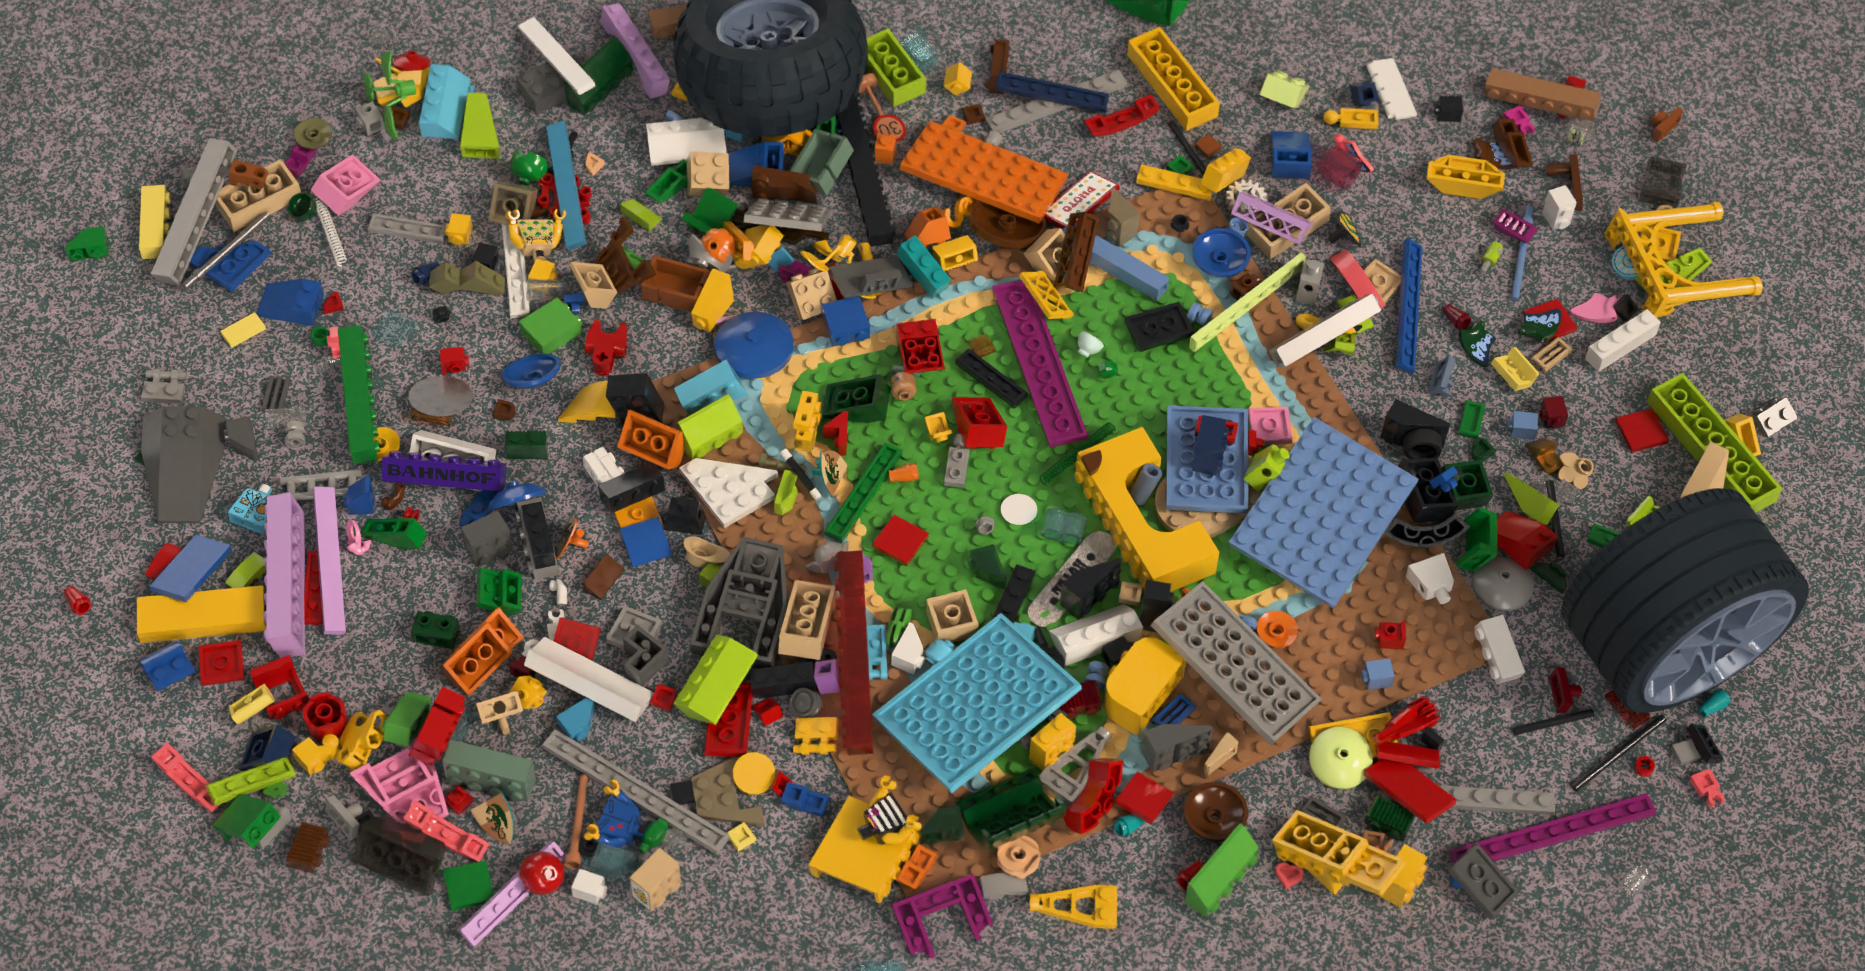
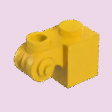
M329 734L323 738L322 746H317L308 737L294 747L292 752L294 759L311 776L313 773L320 772L330 759L336 760L341 749L338 738L335 735Z

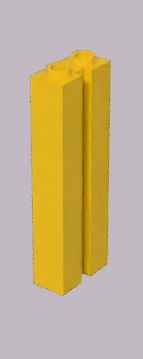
M264 586L195 592L187 602L164 595L137 597V635L140 643L264 631L266 629L264 612L267 606L264 601Z

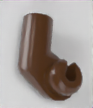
M397 483L393 496L391 498L384 497L381 501V506L386 508V510H393L403 501L406 485Z

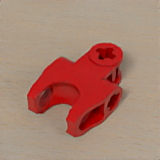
M595 319L587 333L585 353L593 354L592 361L595 374L599 376L609 375L613 370L615 357H626L628 348L627 323L621 322L615 333L606 334L601 331V320Z

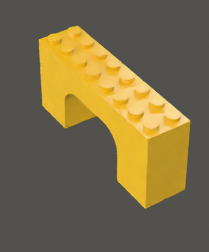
M1141 427L1078 452L1074 476L1077 483H1081L1086 498L1090 499L1093 503L1094 512L1102 518L1103 527L1106 531L1109 530L1113 544L1121 550L1122 559L1124 562H1128L1132 576L1137 578L1142 585L1143 594L1146 580L1170 583V592L1216 574L1219 551L1200 520L1172 532H1160L1147 524L1130 496L1129 491L1145 464H1154L1160 468L1161 456L1144 428ZM1100 450L1102 453L1101 465L1098 471L1090 476L1081 461V457Z

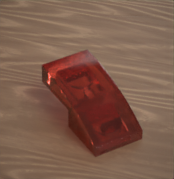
M1613 690L1605 694L1611 706L1633 729H1636L1650 719V713L1628 710Z

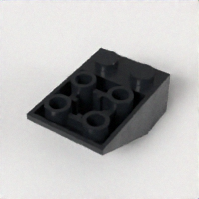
M1117 558L1075 571L1062 583L1060 606L1078 620L1083 615H1088L1094 604L1101 602L1110 589H1115L1119 585L1122 559Z

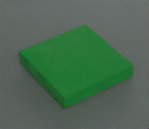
M486 860L443 870L452 911L485 904L494 895Z

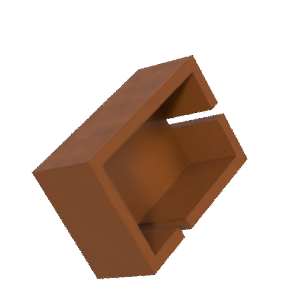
M654 255L651 265L656 275L642 282V299L655 303L662 301V305L692 312L709 277V270Z

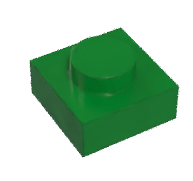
M1178 155L1167 165L1166 170L1188 175L1193 170L1194 165L1181 155Z

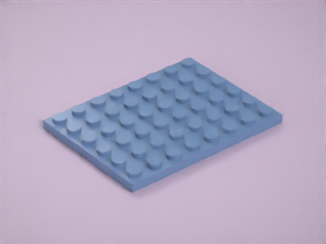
M1313 417L1290 451L1289 459L1284 461L1285 465L1280 475L1274 480L1271 479L1230 539L1228 545L1334 609L1419 479L1316 417Z

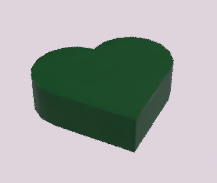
M1478 437L1473 440L1471 457L1474 461L1482 460L1483 462L1496 453L1495 448L1486 439Z

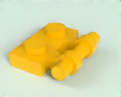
M837 717L796 718L795 740L802 741L801 745L793 746L794 753L809 755L810 753L820 752L823 755L828 754V752H836V744H829V740H838L839 719ZM821 740L820 744H811V741Z

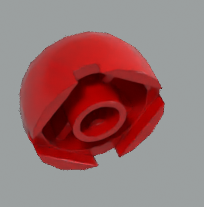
M538 851L523 860L520 866L519 877L522 879L525 890L536 895H546L555 892L561 886L565 871L558 857L549 852Z

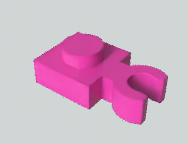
M1521 106L1504 112L1503 117L1505 119H1514L1517 128L1520 130L1519 132H1523L1525 137L1527 133L1525 130L1534 134L1535 127L1529 123L1530 117Z

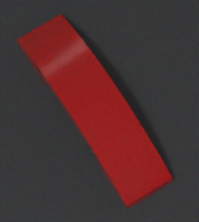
M1152 94L1135 100L1134 106L1105 117L1102 114L1084 120V123L1092 136L1111 135L1138 125L1158 112L1160 107Z

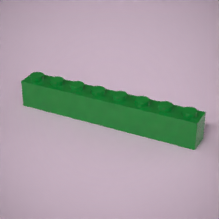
M362 325L339 328L338 337L349 446L353 465L378 461L377 452H380L379 440H375V437L379 436L377 424L374 425V421H377L376 410L372 409V405H375L374 393H370V390H374L372 378H369V375L372 374L371 364L367 363V360L370 359L369 347L366 348L365 344H369L367 332L363 333Z

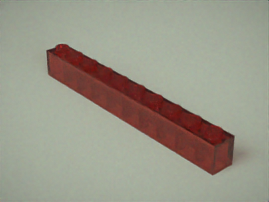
M862 550L837 552L838 559H834V572H838L839 578L835 579V591H839L840 598H836V610H840L841 617H837V630H841L842 637H838V649H842L843 655L839 656V669H843L844 675L840 676V689L844 688V696H840L841 708H845V715L841 716L842 728H846V735L842 736L843 748H847L848 755L874 754Z

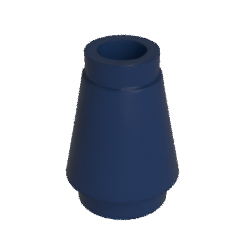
M435 261L415 267L411 272L412 279L417 285H425L430 280V271L440 266V264Z

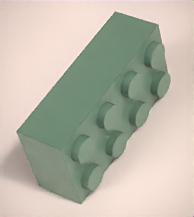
M455 740L450 741L442 761L446 781L454 786H468L474 791H488L493 796L503 793L504 796L516 802H521L522 800L528 802L536 781L533 760Z

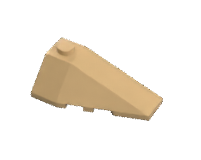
M1710 441L1680 498L1707 489L1723 488L1729 450Z

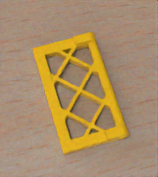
M1044 271L1021 272L1019 274L1020 279L1048 319H1070L1074 316V313L1066 305ZM1037 285L1042 286L1046 289V291L1040 289L1039 287H1037ZM1047 299L1056 303V306L1048 302Z

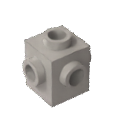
M373 101L356 108L357 117H355V121L358 127H362L368 136L385 129L383 112L380 107L377 108Z

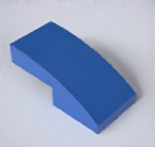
M788 782L781 798V803L791 808L824 817L830 801L829 795L808 790L807 786Z

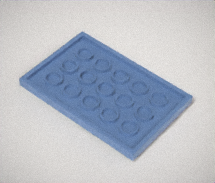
M1167 405L1166 510L1248 513V483L1243 479L1248 469V409ZM1202 415L1239 423L1235 444L1227 443L1226 451L1223 455L1222 468H1217L1216 475L1192 471L1197 441L1195 431L1198 417Z

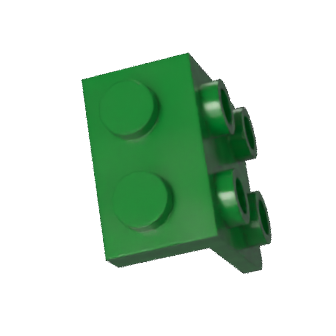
M706 188L694 213L685 212L682 220L687 222L689 228L701 230L704 236L710 229H724V222L731 221L738 205L714 189Z

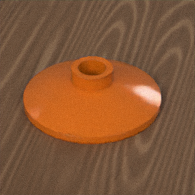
M1270 611L1262 615L1258 620L1257 634L1270 647L1285 648L1291 645L1297 638V623L1293 617L1285 612Z

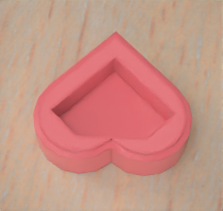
M1282 862L1276 866L1275 875L1284 888L1287 889L1302 880L1304 871L1297 865L1290 866L1288 863Z

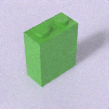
M558 297L519 321L520 332L540 354H550L582 333L581 319L578 315H573L569 306L565 302L562 303Z

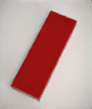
M1386 741L1379 746L1375 744L1376 756L1379 759L1439 769L1441 764L1439 750Z

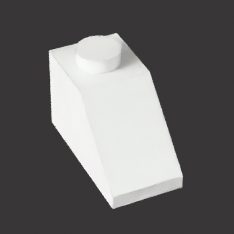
M909 623L891 655V665L914 675L917 668H922L925 657H923V646L913 623Z

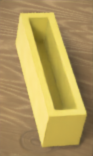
M165 185L141 186L139 249L142 259L158 258L170 230L167 219H171L170 208H168V204H171V194L166 191Z

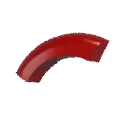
M1109 758L1089 760V778L1077 800L1066 808L1067 812L1063 817L1066 825L1073 832L1084 834L1092 830L1099 824L1098 821L1103 814H1108L1115 801L1113 798L1115 789L1120 787L1123 760Z

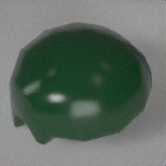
M298 193L289 201L287 211L293 219L307 221L315 215L317 204L310 194Z

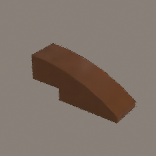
M1498 119L1491 128L1503 154L1516 168L1532 167L1533 162L1524 133L1518 132L1515 120Z

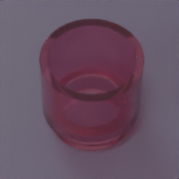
M1332 146L1321 158L1318 171L1322 173V177L1343 190H1347L1357 179L1362 169L1363 161L1342 148L1336 149Z

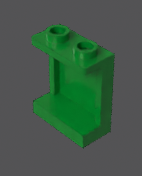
M1478 508L1463 520L1470 527L1465 531L1466 553L1456 560V567L1469 572L1478 570L1497 556V514L1485 508Z
M240 793L212 826L223 839L229 841L234 836L243 839L249 847L255 848L281 816L270 802Z

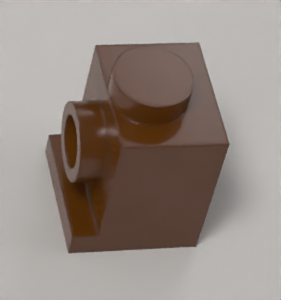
M1247 272L1236 281L1233 280L1231 282L1229 294L1238 301L1261 283L1260 279L1256 275L1251 276Z

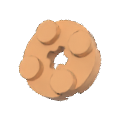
M1023 835L1015 841L1007 842L998 847L997 864L1009 875L1016 876L1019 879L1026 878L1040 864L1039 846L1033 839ZM1022 853L1023 857L1022 859H1017L1013 854L1018 855Z

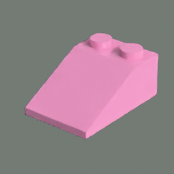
M352 154L322 173L311 191L339 216L349 210L380 182V179Z

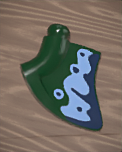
M1554 309L1540 314L1525 313L1524 326H1518V335L1536 338L1541 343L1549 341L1559 329L1561 310Z
M1477 320L1469 329L1459 330L1458 338L1465 353L1475 363L1486 368L1489 364L1490 348L1496 341V338L1484 329V321Z

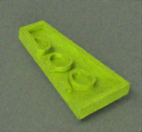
M1698 248L1675 260L1666 262V265L1679 276L1691 281L1713 261L1701 248ZM1637 275L1634 279H1635V280L1642 286V288L1646 291V289L1643 287V284H1642V281H1641L1639 275ZM1659 275L1662 282H1664L1665 284H1670V280L1668 278Z

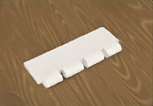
M1394 59L1376 60L1367 64L1366 67L1370 77H1372V81L1375 82L1378 96L1384 106L1383 108L1388 119L1395 117V120L1417 116Z

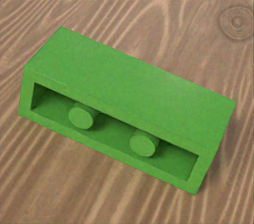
M407 691L404 697L399 699L397 707L391 710L390 717L383 722L384 741L409 746L430 712L431 697Z

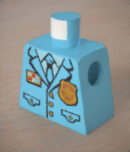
M261 484L258 491L250 488L246 489L228 511L229 521L265 535L264 524L267 522L264 507L267 505V497L271 494L272 488L266 484Z

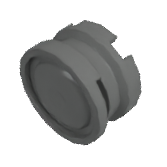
M799 688L791 695L789 707L791 712L798 717L816 718L821 713L820 708L823 707V700L817 692L807 688Z

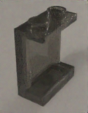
M1649 156L1638 201L1656 206L1669 205L1672 208H1676L1687 165Z

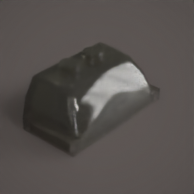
M387 816L376 817L362 824L352 862L421 894L430 896L433 892L446 847L444 842Z

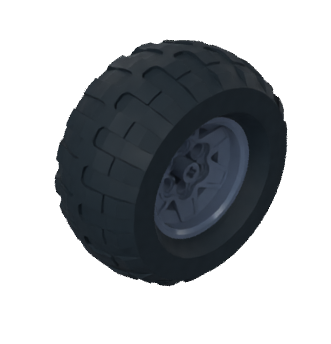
M690 0L686 5V10L679 16L674 38L673 60L677 81L689 104L695 108L696 113L719 128L750 136H782L798 133L828 121L833 116L842 112L848 106V102L857 96L868 61L866 28L852 0Z

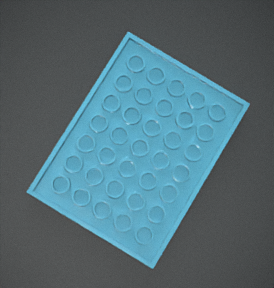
M1000 613L872 715L876 722L952 794L1078 693L1082 687L1078 681Z

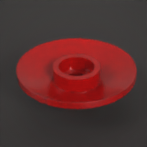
M407 51L405 54L398 55L393 59V66L403 71L424 70L431 64L427 56L418 54L416 51Z

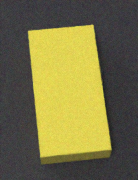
M254 312L221 330V335L232 348L266 328Z

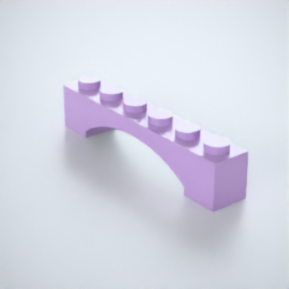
M616 3L603 6L600 23L607 34L616 36L629 52L640 75L642 87L649 98L667 94L670 78L621 4Z

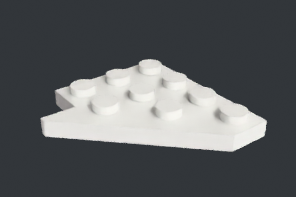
M695 458L679 467L682 476L723 528L730 526L775 499V494L766 483L778 477L776 470Z

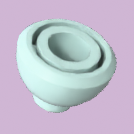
M1080 332L1078 352L1088 358L1089 355L1096 354L1103 349L1104 345L1099 339L1087 332Z

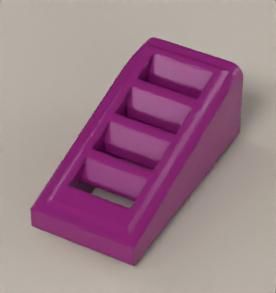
M1502 209L1493 222L1498 232L1526 244L1529 243L1538 230L1536 226L1505 209ZM1525 229H1528L1523 236L1522 233L1525 231Z

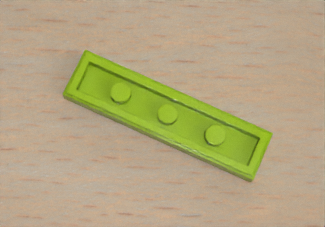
M286 756L206 785V790L216 806L236 799L240 793L247 795L278 782L288 780L295 776V771Z

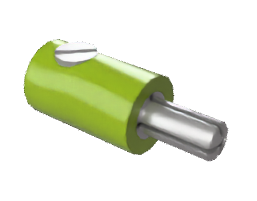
M1495 241L1491 242L1481 259L1483 265L1479 271L1482 274H1485L1489 267L1493 268L1504 250L1502 244Z

